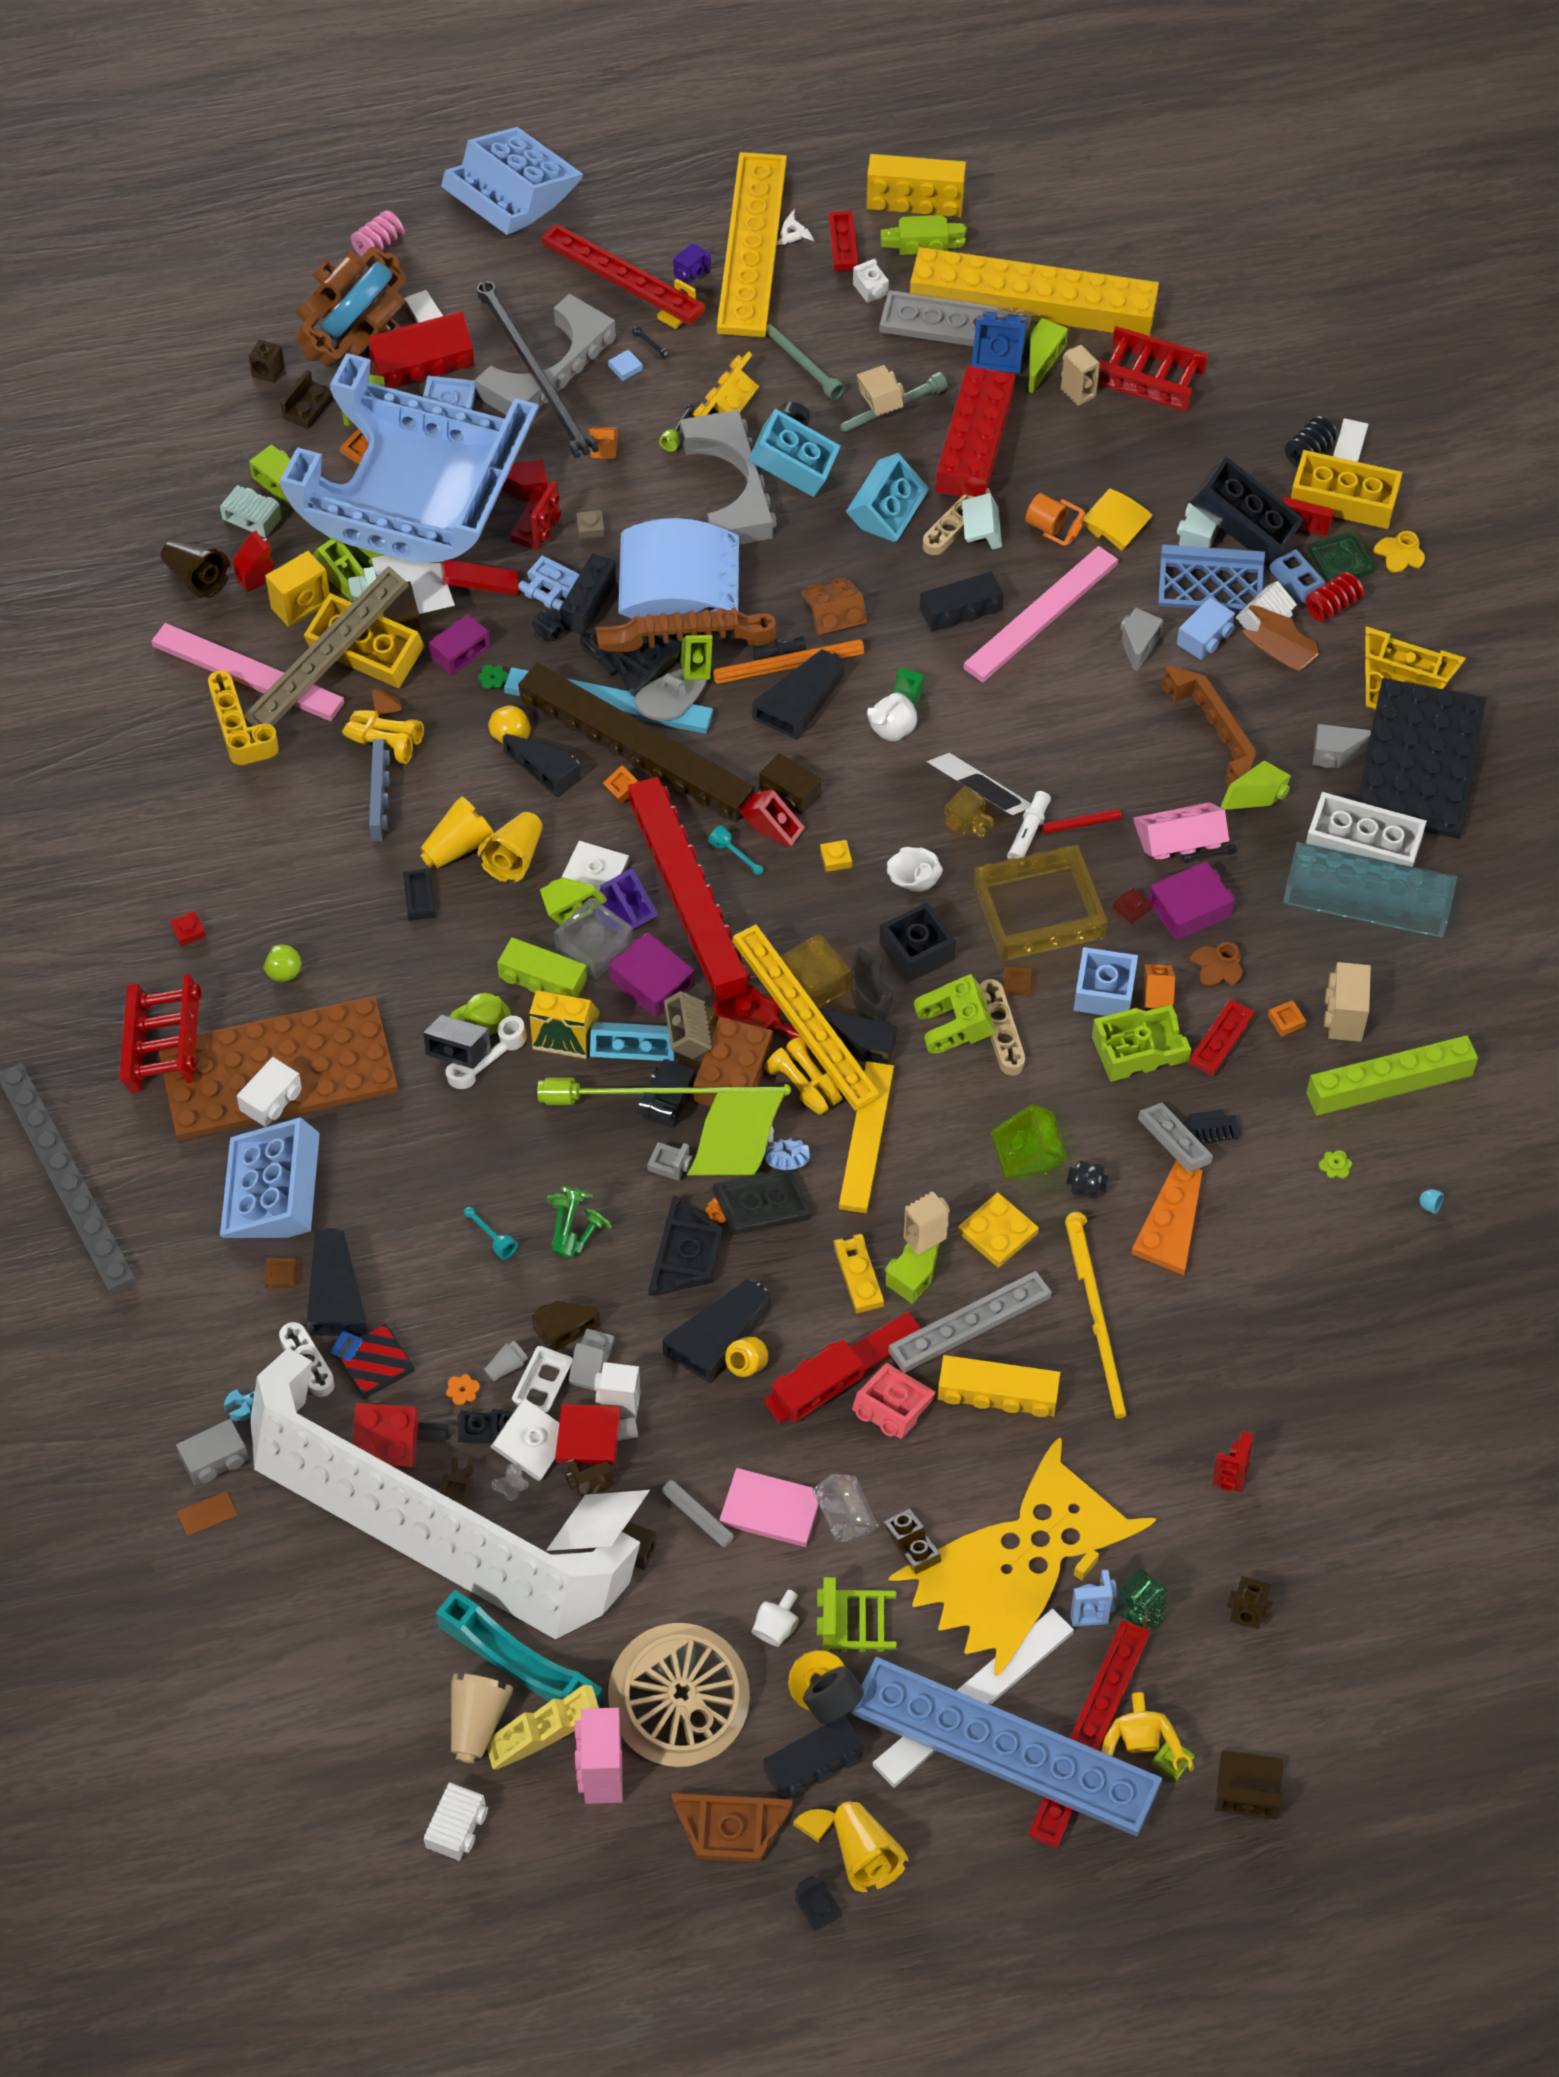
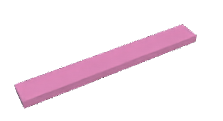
M1098 546L964 663V670L982 683L985 682L1118 564V559Z
M167 623L162 626L151 641L152 646L212 672L226 671L231 675L233 681L264 694L284 674L282 671ZM312 685L293 706L332 721L344 705V697Z

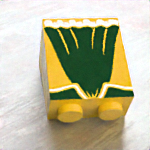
M536 990L529 1013L533 1050L587 1059L590 1050L591 1028L593 1023L598 1021L599 1009L591 1000Z

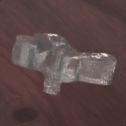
M517 1463L508 1465L504 1478H497L491 1482L492 1488L497 1492L504 1493L508 1501L516 1500L519 1491L526 1490L529 1486L527 1480L522 1478V1468Z

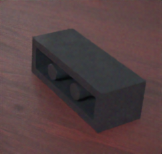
M591 554L559 608L560 615L563 617L560 622L565 630L581 635L582 632L589 629L616 582V562L614 560Z
M992 571L920 593V611L931 632L1002 610L1004 593Z
M846 1716L837 1721L825 1724L764 1758L763 1770L781 1799L789 1797L794 1799L805 1793L810 1785L816 1782L821 1784L829 1780L835 1771L843 1767L848 1769L856 1765L863 1756V1743Z

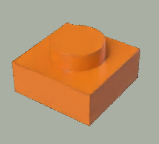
M621 765L603 784L623 803L628 798L627 785L639 781Z
M1293 1000L1268 1011V1017L1281 1037L1306 1026V1020Z

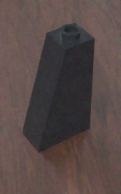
M823 649L819 650L753 701L752 719L798 740L844 676V659L835 653H830Z
M334 1228L315 1230L307 1313V1326L310 1336H340L343 1331L354 1336H362L368 1332L344 1230Z
M748 1279L744 1280L668 1334L662 1340L663 1355L711 1384L726 1365L725 1353L728 1346L736 1340L747 1337L770 1309L771 1293L760 1283L754 1284Z

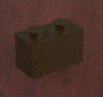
M778 753L759 773V789L762 791L773 789L790 810H794L802 815L821 795V778Z

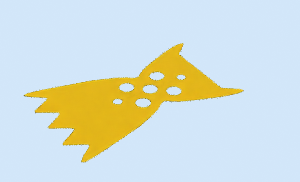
M1058 1438L1051 1445L1042 1459L1022 1501L1020 1518L1018 1520L995 1524L962 1536L938 1549L942 1562L916 1575L907 1565L892 1574L888 1579L889 1581L919 1580L912 1603L913 1607L943 1602L944 1608L938 1627L940 1631L969 1625L970 1632L964 1651L965 1654L995 1648V1676L1000 1675L1011 1661L1044 1610L1056 1584L1060 1563L1064 1557L1085 1554L1090 1548L1093 1550L1103 1548L1146 1529L1156 1521V1518L1126 1519L1061 1463V1438ZM1039 1504L1048 1505L1052 1510V1515L1047 1520H1038L1033 1515L1035 1506ZM1077 1504L1080 1508L1079 1512L1075 1514L1070 1513L1068 1510L1069 1505ZM1073 1528L1077 1530L1080 1534V1540L1073 1545L1064 1543L1061 1539V1534L1065 1529ZM1039 1530L1047 1532L1050 1536L1049 1543L1044 1547L1035 1546L1031 1542V1536L1034 1532ZM1006 1533H1014L1019 1537L1020 1543L1015 1549H1006L1001 1544V1538ZM1035 1557L1045 1559L1048 1564L1047 1570L1041 1574L1033 1573L1029 1569L1031 1559ZM1002 1565H1011L1012 1572L1009 1574L1002 1573Z

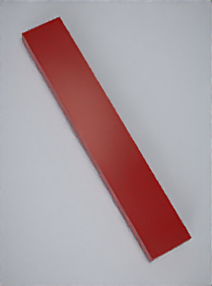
M906 1312L851 1345L850 1348L864 1363L865 1374L892 1358L888 1352L889 1345L922 1328L911 1314ZM772 1393L763 1398V1403L779 1425L789 1420L772 1400Z

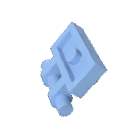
M542 555L528 571V579L532 580L531 583L528 584L525 581H521L518 586L519 590L524 592L526 597L532 600L536 598L543 602L547 608L551 610L555 608L560 611L559 608L564 602L560 600V597H567L579 574ZM542 586L551 590L549 594L540 590Z

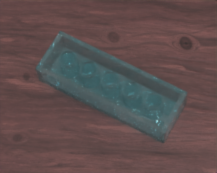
M1297 842L1283 903L1444 938L1457 876Z

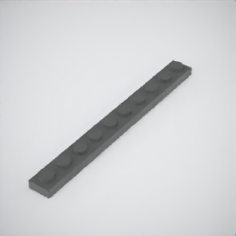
M20 1063L0 1072V1085L107 1291L112 1295L135 1284L136 1279L23 1064Z

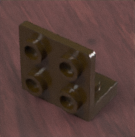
M1222 1750L1215 1811L1278 1820L1283 1796L1280 1794L1283 1760Z

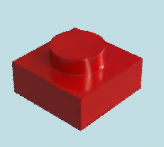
M195 911L169 920L170 926L181 947L206 937L205 930Z

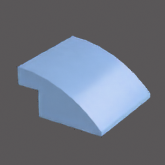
M515 127L468 140L462 165L445 170L441 187L508 235L532 224L554 208L578 184L583 174L520 128Z

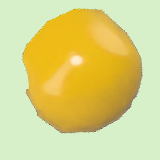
M510 705L495 710L488 723L491 736L502 744V736L506 733L526 739L531 731V725L525 712Z

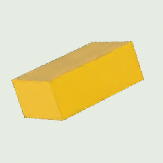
M1090 1548L1075 1567L1074 1576L1083 1581L1098 1562L1099 1553Z

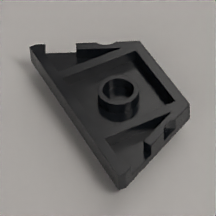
M670 634L669 643H664L661 635H655L656 641L653 648H650L647 636H643V644L635 651H610V659L633 697L681 657L682 640L679 641L676 634Z
M678 1196L672 1197L648 1290L649 1296H657L710 1284L712 1281L723 1237V1228L714 1221L707 1220L698 1210L688 1208L681 1203V1199Z

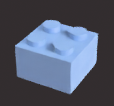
M1083 947L1074 1011L1107 1016L1130 1010L1138 955Z

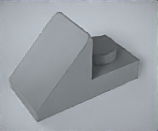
M586 1329L582 1342L577 1343L575 1346L568 1380L569 1384L597 1391L594 1390L596 1373H602L603 1363L608 1361L615 1342L614 1336Z

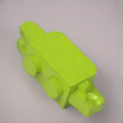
M942 215L902 217L899 220L898 227L881 230V246L899 248L900 255L917 254L919 247L948 251V248L964 246L966 243L964 236L967 228L962 223H947V218Z

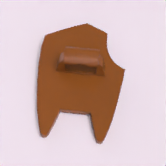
M1249 606V609L1261 619L1258 632L1244 629L1241 633L1263 652L1295 671L1303 670L1319 656L1315 641L1302 635L1296 629L1293 619L1263 607Z

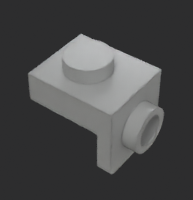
M658 1142L647 1164L648 1171L679 1181L683 1172L689 1171L693 1157L689 1155V1145L683 1143L681 1149Z

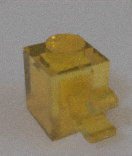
M965 786L944 807V823L950 829L957 830L963 835H966L974 827V833L984 837L985 828L981 827V825H987L989 828H992L994 820L989 815L984 814L985 799Z

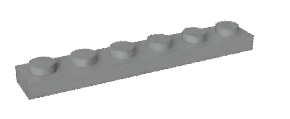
M1034 1271L889 1345L888 1352L902 1372L905 1373L1050 1299L1052 1292L1039 1274Z

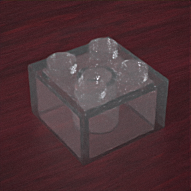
M592 897L554 931L556 950L569 959L586 964L587 973L596 980L609 968L611 960L616 955H621L633 942L632 926Z

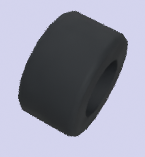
M837 1667L816 1679L805 1691L803 1701L819 1723L829 1724L852 1711L863 1698L864 1689L847 1667Z

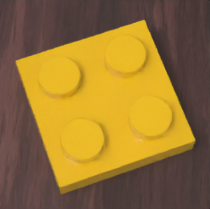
M998 1192L958 1226V1233L998 1268L1039 1232L1038 1226Z

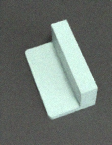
M991 493L963 500L962 510L966 541L972 542L986 538L992 550L1002 547L999 508Z

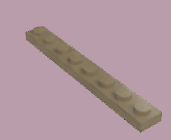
M388 566L243 715L244 718L252 726L260 724L274 726L409 586L408 583Z

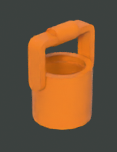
M1039 493L1032 500L1027 510L1025 521L1042 530L1044 537L1064 547H1068L1082 528V522L1086 514L1081 508L1063 499L1058 502ZM1069 507L1079 512L1067 532L1068 535L1065 541L1054 537V535L1062 528L1067 518Z

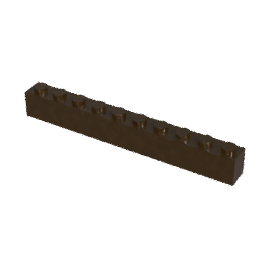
M538 662L533 665L518 684L520 698L526 705L534 706L540 709L547 717L561 721L571 731H578L585 735L590 742L599 743L606 747L611 754L615 756L620 755L627 759L635 768H642L653 777L658 776L660 781L663 780L672 785L681 794L686 793L693 797L698 804L712 808L722 818H729L736 823L741 818V809L754 793L753 785Z

